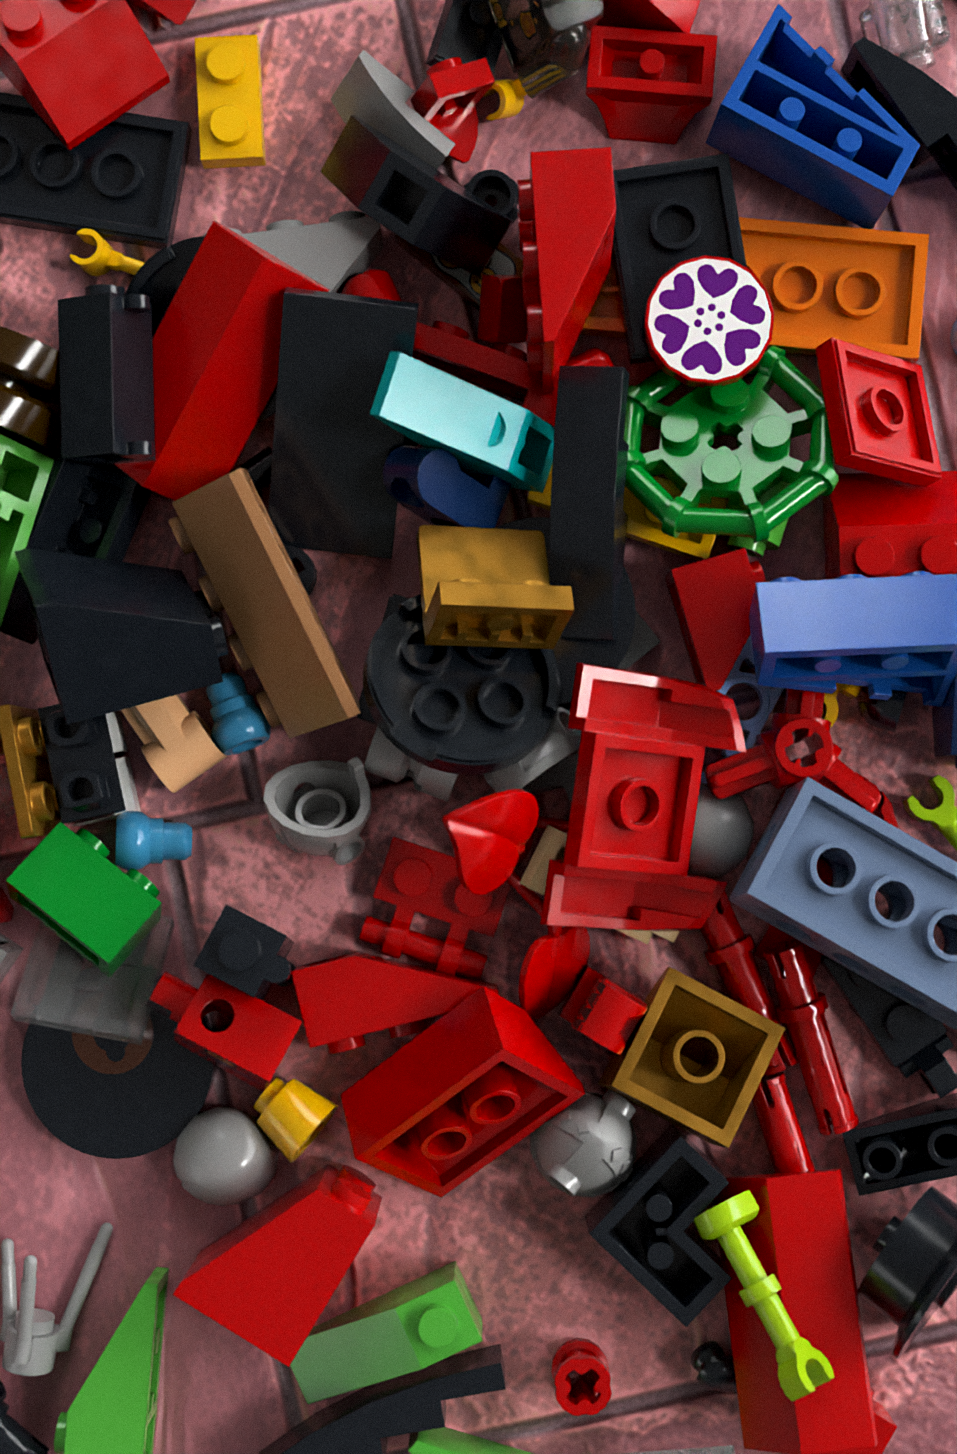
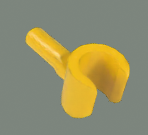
M86 228L78 230L76 234L84 242L95 247L97 246L95 253L86 259L72 254L69 255L73 262L91 276L104 275L111 269L136 275L145 263L114 251L98 232Z

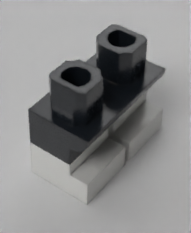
M59 704L39 708L38 713L61 822L68 825L83 826L115 819L116 816L127 811L141 812L130 758L121 757L115 759L114 754L128 752L120 711L67 725Z

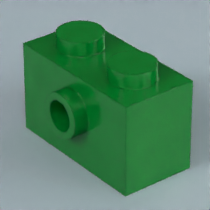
M59 822L6 879L9 896L110 978L161 920L162 903L156 899L160 892L139 871L130 868L125 874L106 859L110 854L109 850L92 833L80 828L75 834L62 822Z

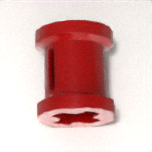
M581 1338L566 1341L558 1347L552 1358L551 1372L556 1386L555 1396L557 1402L563 1410L573 1416L597 1414L606 1407L612 1395L610 1387L611 1376L605 1353L596 1343ZM590 1369L592 1370L593 1381L588 1384L585 1380L579 1379L573 1385L571 1384L569 1373L572 1370L581 1375H584Z

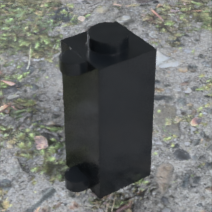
M96 284L85 287V296L59 299L58 330L62 458L99 465L155 460L152 304H150V297L142 294L125 295V289L117 285Z
M226 904L193 966L255 998L265 999L273 983L283 987L294 983L291 971L296 967L286 960L294 942L287 935Z

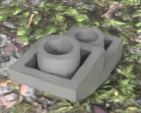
M364 50L359 54L330 99L345 124H347L351 115H355L435 169L439 168L455 146L452 140L405 104L414 90Z

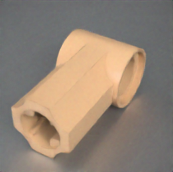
M179 694L121 710L144 743L141 750L147 762L172 793H176L227 757L212 741L211 729L196 711L190 712Z

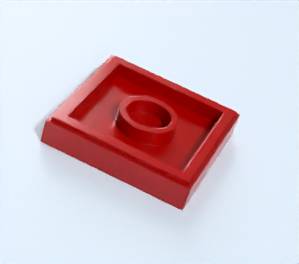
M832 337L817 346L815 349L835 464L925 488L942 479L922 366Z

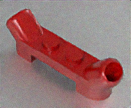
M370 269L352 277L345 283L341 294L402 301L390 274L380 269ZM434 321L432 327L417 322L413 358L466 382L523 402L522 407L528 409L555 428L558 382L552 394L542 395L541 372H528L527 354L524 351L508 344L493 343L492 348L469 341V334L465 330L447 322ZM596 347L568 359L565 365L614 367L608 354Z

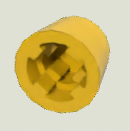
M278 1077L264 1090L253 1108L261 1114L257 1120V1125L289 1162L292 1163L324 1129L335 1114L338 1105L295 1078L286 1084Z

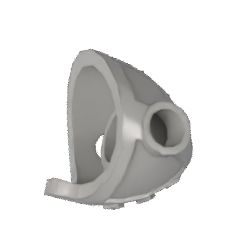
M562 707L557 709L543 739L525 758L505 769L483 774L488 784L496 793L509 789H523L535 795L564 788L568 799L572 802L581 739L579 738L580 730L568 728L570 715L568 710Z
M357 756L347 763L322 760L291 765L275 773L267 782L263 800L269 821L280 843L286 844L295 852L313 856L332 857L338 865L353 862L361 855L365 842L359 835L371 814V791L365 776L363 763ZM305 783L302 788L294 792L299 784Z
M608 1089L604 1095L585 1092V1095L530 1134V1152L537 1170L553 1187L572 1197H596L613 1191L622 1181L625 1182L633 1171L632 1166L636 1159L637 1136L631 1118L635 1114L636 1109L624 1097L613 1090Z

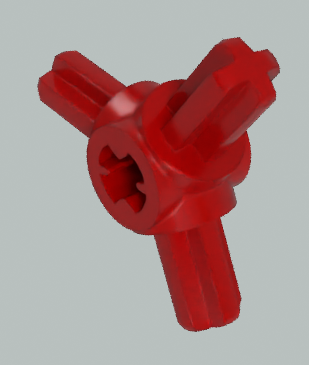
M787 689L784 712L773 714L771 730L756 735V746L746 749V752H738L711 762L705 767L708 787L715 798L719 800H724L768 782H771L776 789H780L790 784L794 785L807 777L870 813H873L877 808L881 795L880 792L837 758L842 749L832 740L830 735L831 722L822 719L825 693ZM804 740L808 746L809 753L801 759L797 758L790 761L786 755L785 748L793 743H799Z

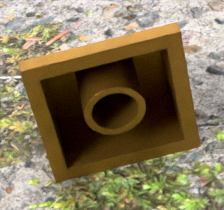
M667 967L644 1000L648 1004V1009L632 1031L622 1054L618 1055L613 1052L598 1084L606 1089L615 1091L625 1099L710 1144L729 1148L785 1028L685 974Z

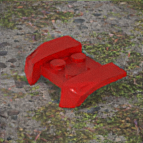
M577 662L568 728L582 730L566 847L564 860L549 859L540 924L662 932L701 929L717 905L728 883L688 873L705 747L746 752L744 735L735 703L732 698L705 685L652 673Z

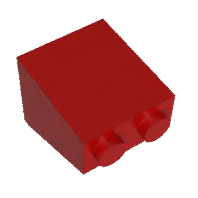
M330 1164L325 1165L202 1249L173 1295L289 1367L375 1226L382 1200L380 1195L373 1192L376 1187L375 1182L351 1166L343 1165L339 1171Z

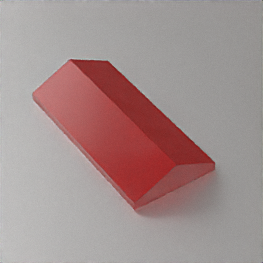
M213 221L153 337L155 460L114 465L141 486L174 501L231 473L277 388L283 297L286 287L329 292L330 289L217 221Z
M841 1169L726 1177L729 1184L714 1198V1206L748 1189L751 1191L760 1209L757 1216L742 1225L741 1228L767 1276L774 1273L782 1289L776 1293L799 1335L808 1340L812 1347L823 1353L832 1366L835 1377L816 1387L812 1393L793 1402L785 1395L778 1378L776 1348L753 1305L746 1308L738 1293L744 1290L719 1243L721 1262L726 1266L732 1277L724 1286L744 1449L782 1454H820L875 1447L878 1444Z

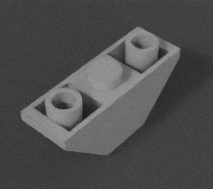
M360 211L340 212L332 215L329 218V222L304 225L299 220L276 221L266 227L267 231L242 234L237 229L228 228L330 289L329 292L341 294L345 283L352 277L365 272L383 249L380 223L370 216L366 217V214Z

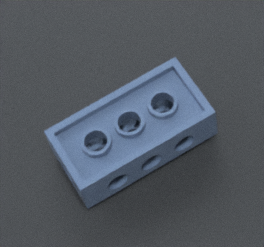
M809 777L787 788L728 900L952 1029H957V862ZM818 858L824 860L831 868V886L824 884L817 874L816 865ZM877 891L885 897L889 909L886 919L880 915L875 905ZM935 925L941 929L944 935L945 943L943 950L937 946L934 940Z

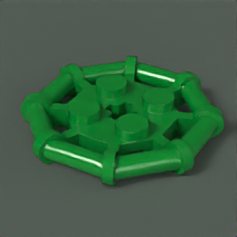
M772 345L765 351L757 366L746 374L756 376L751 385L740 379L735 383L724 386L694 387L693 391L670 407L657 403V401L683 383L665 374L661 368L636 386H628L623 438L629 445L625 487L662 524L663 533L675 538L681 532L752 537L756 543L769 539V532L818 496H828L833 492L839 478L834 470L835 460L823 391L786 358V350ZM774 383L802 409L787 413L768 395ZM644 423L661 430L659 449L642 454L640 446ZM811 433L809 460L802 462L790 457L791 438ZM729 435L737 438L738 448L733 451L726 446L719 447L716 450L711 448L714 443V438L718 436ZM664 474L682 492L681 496L674 499L653 476ZM785 481L790 484L761 505L757 501V498L779 482ZM711 497L728 498V505L740 506L741 510L701 508L698 505L711 504Z

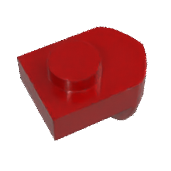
M453 57L433 65L426 71V79L410 99L415 112L455 143L448 156L464 164L470 160L478 137L476 105L495 83L486 57L463 64L460 57Z

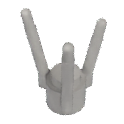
M104 1223L100 1227L59 1324H54L55 1315L52 1312L34 1308L37 1258L33 1255H28L24 1259L19 1310L17 1311L14 1242L10 1238L2 1241L1 1283L3 1319L0 1340L5 1342L2 1367L6 1371L22 1376L45 1375L54 1369L56 1352L70 1350L73 1327L106 1251L105 1248L113 1232L112 1224Z

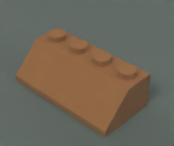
M239 468L172 502L178 516L168 520L170 527L185 555L194 551L197 552L207 572V575L198 578L200 587L215 614L225 609L236 633L227 637L229 645L243 671L254 667L265 689L257 693L256 698L271 728L273 729L282 724L290 739L349 719L361 713L357 693L247 469Z

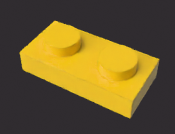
M257 34L195 38L200 160L204 169L266 166L260 44Z

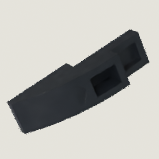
M957 1093L864 1121L852 1130L842 1133L859 1196L957 1176Z

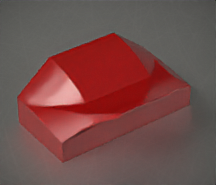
M592 25L585 95L598 106L609 138L676 144L693 116L711 104L718 36Z

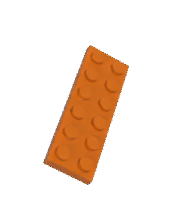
M739 217L746 266L753 271L768 290L775 314L772 340L765 351L774 345L786 350L787 354L817 356L815 348L832 337L912 363L919 359L929 234ZM611 254L610 271L580 335L626 339L613 254Z

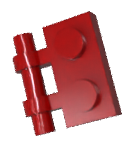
M393 836L373 897L397 905L391 923L367 915L359 940L383 947L381 954L400 959L401 954L437 965L436 972L451 976L458 972L480 980L488 955L464 948L469 930L494 938L511 885L506 880L501 886L487 894H473L465 889L459 880L455 856ZM415 912L451 923L446 941L410 930Z

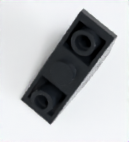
M351 115L320 171L359 210L410 244L478 277L482 275L513 223L512 219L355 115Z

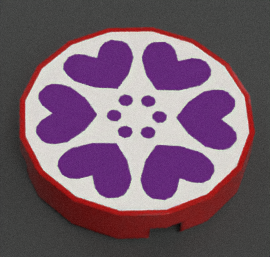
M703 255L679 262L659 278L646 303L644 331L649 354L665 374L686 386L704 388V386H724L739 381L757 366L772 340L775 314L768 290L752 270L730 258Z

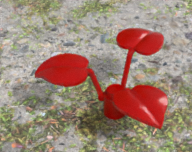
M509 789L475 799L469 804L444 815L442 821L453 846L456 870L463 887L473 894L483 895L498 888L507 880L541 916L543 901L533 890L520 884L521 878L514 869L516 864L520 863L529 853L533 841L532 833L535 828L546 829L547 825L562 832H568L569 821L539 816L536 798L523 789ZM547 925L548 935L538 938L529 947L520 970L519 1002L520 1007L527 1012L533 1021L543 1017L560 1004L573 990L582 975L590 954V936L585 927L565 926L562 928V926Z

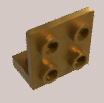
M421 525L419 527L416 542L425 645L554 649L574 611L572 586L549 585L545 537L541 531Z
M10 704L0 706V756L5 755L19 833L22 839L46 837L61 822L39 713L35 709Z

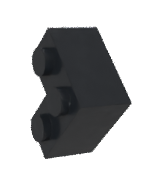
M671 1124L633 1164V1171L630 1177L625 1182L622 1181L613 1191L607 1192L585 1215L589 1234L687 1327L732 1279L726 1266L721 1262V1258L688 1227L695 1220L694 1218L714 1200L729 1182L720 1168L674 1124Z

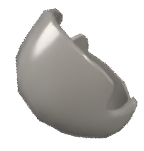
M700 782L688 873L717 880L736 869L743 861L753 840L754 821L741 795L737 794L724 800H719L712 794L708 784Z
M215 1107L198 1113L177 1137L172 1161L176 1177L181 1180L182 1187L192 1196L207 1204L228 1206L240 1204L260 1195L276 1175L279 1149L257 1125L258 1117L235 1107Z

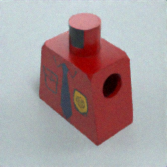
M166 971L160 978L146 1004L152 1010L178 1023L174 1031V1041L262 1092L268 1086L302 1024V1021L210 974L206 975L198 989ZM218 1011L228 1017L231 1025L224 1031L213 1032L203 1026L202 1019L206 1014Z

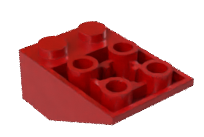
M611 147L530 152V179H522L517 182L519 206L518 237L519 249L522 252L523 306L524 312H527L528 332H526L528 372H541L542 395L553 393L559 380L560 366L566 365L610 271L616 217Z

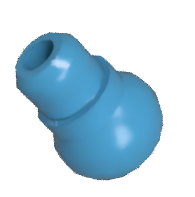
M235 672L222 674L223 682L207 686L206 694L212 705L210 714L214 722L211 737L223 754L235 755L243 753L269 740L271 726L263 711L257 708L253 696L248 695L245 682L240 675Z
M127 811L116 816L115 865L127 871L130 868L140 870L148 864H162L163 860H186L192 855V827L186 822H163V818H150L139 811Z

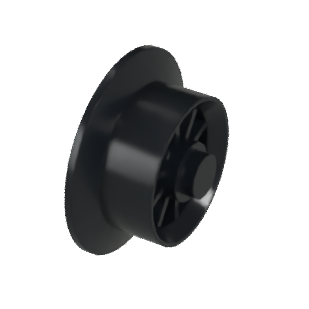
M933 1186L923 1194L903 1221L894 1216L886 1225L873 1245V1249L880 1254L857 1290L861 1298L898 1326L891 1354L896 1359L900 1358L936 1309L938 1307L942 1309L957 1289V1204Z

